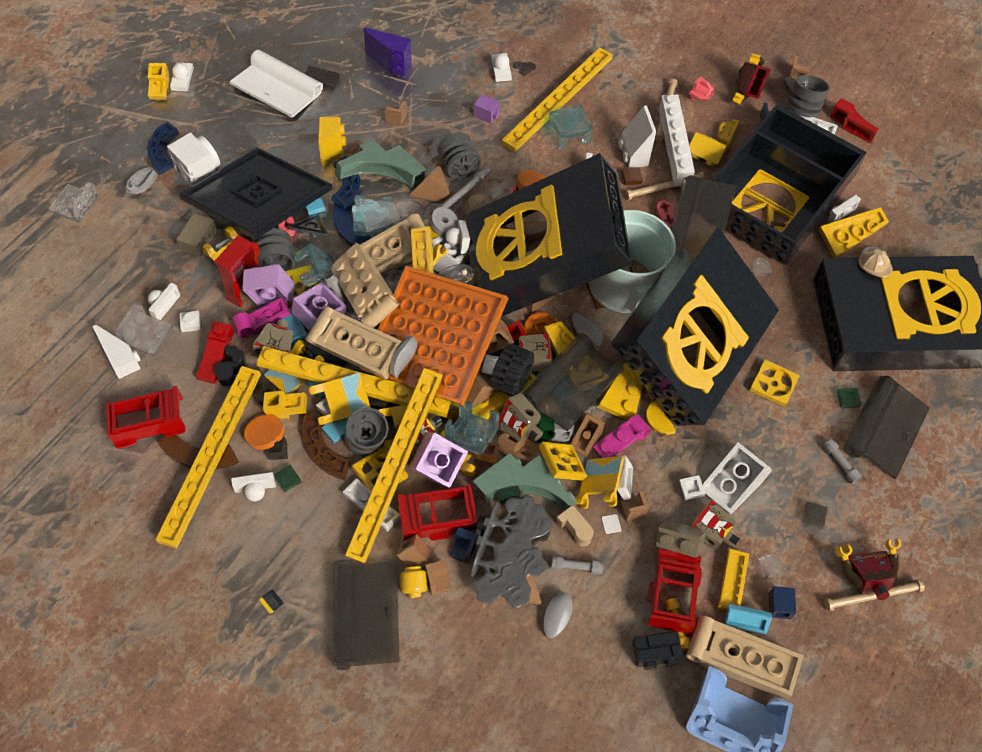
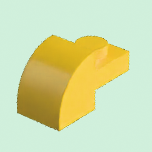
M149 63L148 97L154 100H166L167 88H169L166 63Z
M284 391L264 393L263 411L267 415H274L279 419H290V415L306 413L307 395L305 392L285 394Z

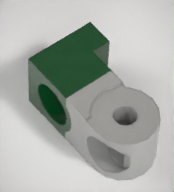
M540 414L541 418L537 427L543 431V435L539 440L564 442L571 439L574 429V422L567 418L559 420L546 418V414Z

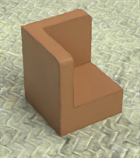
M798 56L794 57L789 78L796 79L800 75L808 74L809 67L797 65Z
M402 101L399 108L386 106V123L402 126L407 115L406 101Z
M643 490L638 491L636 497L629 500H621L620 502L626 522L646 517L649 510Z
M416 534L400 543L397 556L407 567L421 566L422 568L425 564H429L432 552Z
M442 560L425 564L431 595L451 591L452 587L448 575L447 561Z

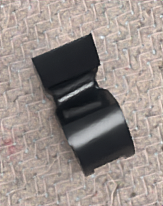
M225 346V353L229 362L219 363L216 368V375L222 386H230L234 383L235 374H238L241 366L246 367V358L243 351Z

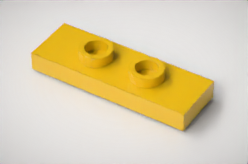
M731 548L727 550L717 609L727 611L729 604L741 606L749 553Z

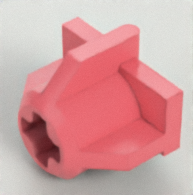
M700 76L695 81L693 89L689 92V95H691L690 100L694 101L695 98L701 101L709 100L714 93V87Z

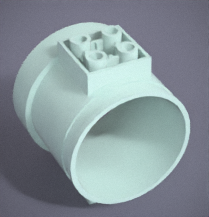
M624 210L631 258L644 265L650 272L631 273L619 269L589 281V288L594 298L606 308L620 313H633L675 255L676 241L670 228L656 216L638 210Z

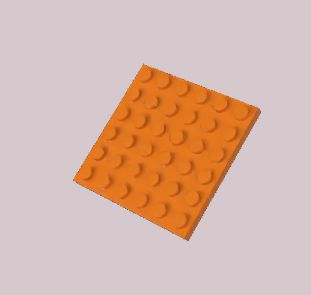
M405 266L393 294L399 302V306L381 321L378 330L402 342L403 340L406 341L405 337L410 335L416 338L418 345L414 356L396 378L390 374L387 380L415 389L423 369H429L443 375L435 397L464 406L509 298L506 295Z

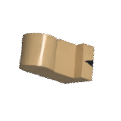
M573 505L557 516L556 525L560 529L566 527L574 536V541L577 545L584 547L591 543L594 534L593 529Z

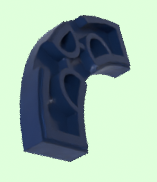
M168 121L153 132V136L148 141L147 146L149 162L159 175L174 168L173 163L166 155V148L169 142L179 135V132Z
M346 155L335 161L333 167L336 169L337 162L348 158V156ZM359 174L343 178L342 186L332 195L331 200L343 210L354 202L359 193Z
M354 202L344 210L334 203V224L338 233L346 240L347 244L353 246L355 243L361 245L371 239V235L361 231L352 220L351 210Z

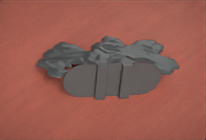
M528 494L522 498L510 497L506 499L505 509L508 514L500 520L497 518L500 508L498 501L494 506L490 519L485 518L482 537L479 536L476 542V557L471 571V577H474L480 565L485 570L484 575L476 579L472 584L474 591L477 593L476 599L491 604L503 595L506 602L513 608L520 605L524 606L529 602L531 587L526 577L528 575L540 576L550 568L547 562L541 558L542 553L539 547L532 546L531 540L545 535L553 528V523L550 517L546 515V510L543 506L535 503L534 498ZM511 512H516V515H510ZM509 519H518L517 523L513 525L505 524V522L509 523ZM494 526L503 528L505 537L502 542L497 543L489 540ZM506 527H510L511 532H508ZM487 545L494 548V559L483 561L482 558ZM489 567L495 569V572H490Z

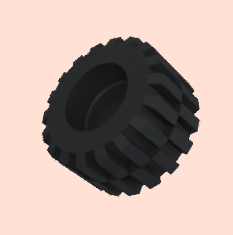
M508 344L501 352L493 369L491 377L492 388L509 396L519 394L525 387L532 372L534 353L515 344Z

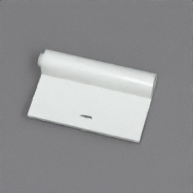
M261 50L252 52L250 56L251 66L230 81V84L291 118L315 100L323 89L321 82Z

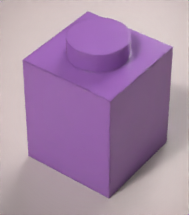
M482 94L474 104V117L490 124L500 114L499 101Z

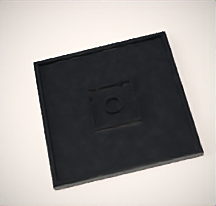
M257 147L184 190L179 196L181 200L256 240L333 188L331 183Z

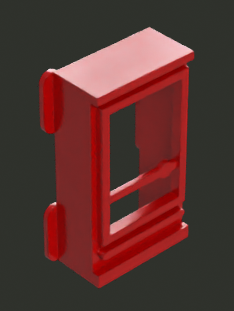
M237 235L214 262L217 264L226 291V300L242 308L243 303L240 289L243 286L244 270L259 267L257 257L260 254L257 242L252 243ZM243 265L241 271L235 276L234 273Z
M173 386L172 389L112 403L106 402L107 435L115 447L120 449L132 446L137 443L138 439L163 433L166 437L184 433L186 427L180 416L179 401L183 400L180 390L177 386ZM159 406L160 418L150 420L149 409ZM146 410V421L118 428V415Z
M471 484L456 488L398 495L404 541L416 534L420 538L429 537L432 541L449 539L452 533L457 532L458 527L468 531L477 530L478 521ZM465 498L468 518L436 523L437 517L434 511V501ZM430 502L431 521L433 524L422 525L419 504Z
M659 549L654 581L649 583L647 600L651 603L649 627L677 631L691 636L694 634L697 624V615L695 614L697 592L702 576V568L700 567L702 556L695 558L674 551ZM662 569L693 575L692 584L670 580L667 577L661 578ZM661 582L692 588L689 616L657 610Z

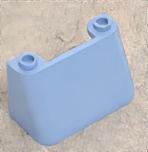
M709 666L686 725L687 731L691 735L726 752H781L786 742L793 704L779 698H773L765 706L725 687L727 682L726 675L722 671Z

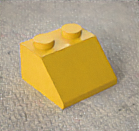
M320 117L318 144L322 166H327L343 153V146H346V136H343L345 135V125L341 124L340 117Z
M698 132L695 133L689 145L693 158L699 160L701 157L706 160V164L713 167L715 164L720 165L731 149V146Z

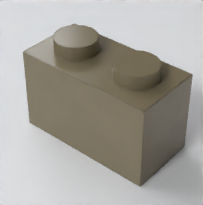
M193 213L176 239L179 249L200 257L203 252V245L208 243L216 234L213 219Z
M666 520L659 526L656 546L696 558L703 550L706 530Z

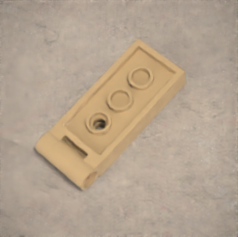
M412 214L407 219L362 243L360 246L367 251L383 277L413 260L411 229L425 227L419 214Z
M355 243L330 266L357 316L361 318L362 323L374 328L399 306V302L395 299L367 251L358 243Z
M328 306L324 307L305 338L309 343L385 380L390 375L392 357L403 343L401 340L335 311Z
M707 616L699 617L686 654L689 660L700 663L703 667H714L730 678L787 701L792 697L804 656L715 621ZM728 651L734 652L735 655H730Z

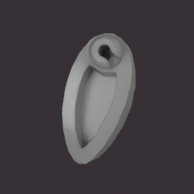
M152 167L137 171L127 181L125 186L126 192L129 194H139L146 191L154 183L158 173Z
M574 313L572 322L577 335L593 347H599L603 340L600 328L588 318Z
M410 335L405 337L406 341L403 340L390 363V374L396 378L410 362L417 349L416 338Z
M562 592L553 597L546 609L544 632L548 639L560 634L570 620L572 599L567 593Z

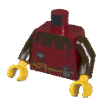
M752 53L749 62H744L743 66L739 69L736 84L739 87L740 94L736 92L732 102L740 105L742 101L749 97L759 99L771 71L770 68L762 66L765 60L760 57L761 55Z
M891 538L885 542V547L890 551V554H887V551L850 555L852 548L849 544L844 545L845 553L842 551L841 546L836 548V555L842 558L840 562L845 580L857 587L862 594L875 593L878 600H885L890 596L888 591L891 589L893 582L897 580L899 570V554H896V549L901 546L900 539H895V547L891 545Z

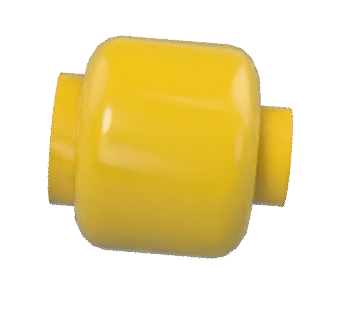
M421 566L406 567L400 573V590L403 594H408V598L421 597V593L428 590L427 572L421 570Z

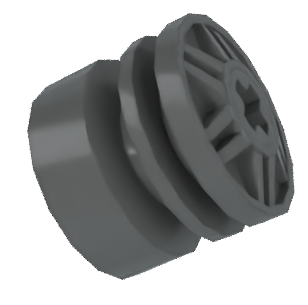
M800 75L796 78L787 106L797 115L817 117L820 115L830 86L819 77Z
M457 132L450 134L440 142L437 148L438 155L451 178L463 179L469 177L481 165V158L469 135L466 133Z
M273 228L256 240H252V243L257 242L260 254L257 257L259 267L279 264L284 271L293 268L294 259L291 239L286 231Z
M369 407L360 408L350 415L345 428L344 440L351 452L365 457L382 448L389 429L384 415L378 410ZM362 432H363L364 434L367 433V432L369 433L368 436H364V437L361 436V435H362Z

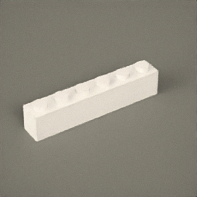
M662 95L659 114L674 186H691L695 171L679 95Z

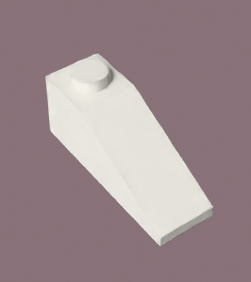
M93 326L119 379L140 369L138 362L141 360L136 350L132 352L128 344L101 327Z

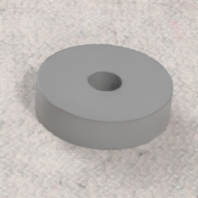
M439 207L430 215V226L439 235L445 236L450 228L458 227L457 216L448 208Z

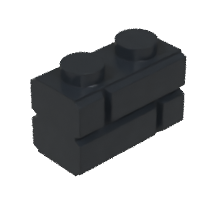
M677 631L634 637L632 641L637 667H644V670L654 669L659 664H665L666 667L676 666L683 657Z

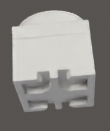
M190 132L167 146L175 171L190 186L215 173V168L220 166V160L209 141L201 135L196 138Z

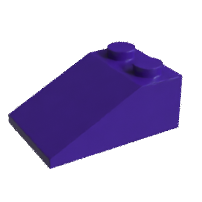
M364 27L365 53L390 73L406 76L412 64L411 39Z

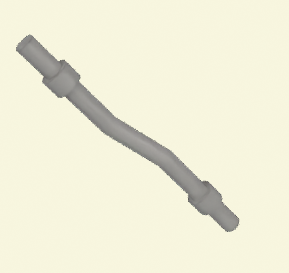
M486 166L483 170L475 173L465 186L446 200L440 207L449 208L477 183H481L491 169ZM428 216V217L424 220V224H425L426 226H429V225H430V223H429V218H430V216Z

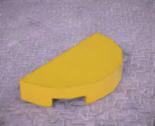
M732 119L731 121L721 123L717 132L720 142L726 145L730 144L740 120Z
M656 400L650 403L646 411L648 426L654 432L664 433L665 435L674 434L676 429Z

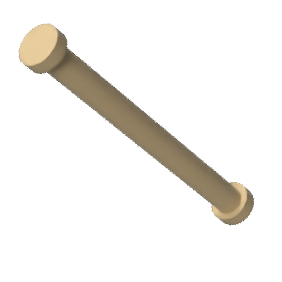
M676 79L669 80L667 95L674 94L675 88L678 85ZM661 119L654 139L657 142H662L664 139Z
M698 172L697 175H694L692 183L697 181L700 183L704 182V173ZM673 181L632 191L630 189L626 190L625 196L627 200H632L633 197L677 186H674Z
M917 579L913 583L891 587L888 592L890 596L912 591L923 592L924 584L921 579ZM861 593L837 599L826 598L824 604L827 611H833L837 607L875 600L877 597L875 593Z

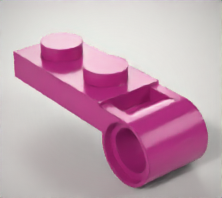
M281 297L249 315L247 313H238L233 316L232 321L238 337L245 338L263 330L266 324L276 323L278 320H282L291 314L285 299Z
M637 414L594 445L593 449L601 458L615 457L636 440L640 441L651 432V428Z

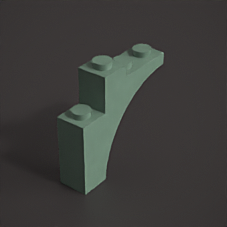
M373 139L360 145L358 153L340 160L336 165V176L340 180L358 174H379L397 179L411 188L420 184L425 179L426 168L400 145L385 151Z
M509 453L473 480L472 489L484 503L496 497L513 493L541 496L554 502L564 511L572 505L575 506L576 502L573 494L562 487L560 480L552 477L542 453L524 467L517 457L514 458Z

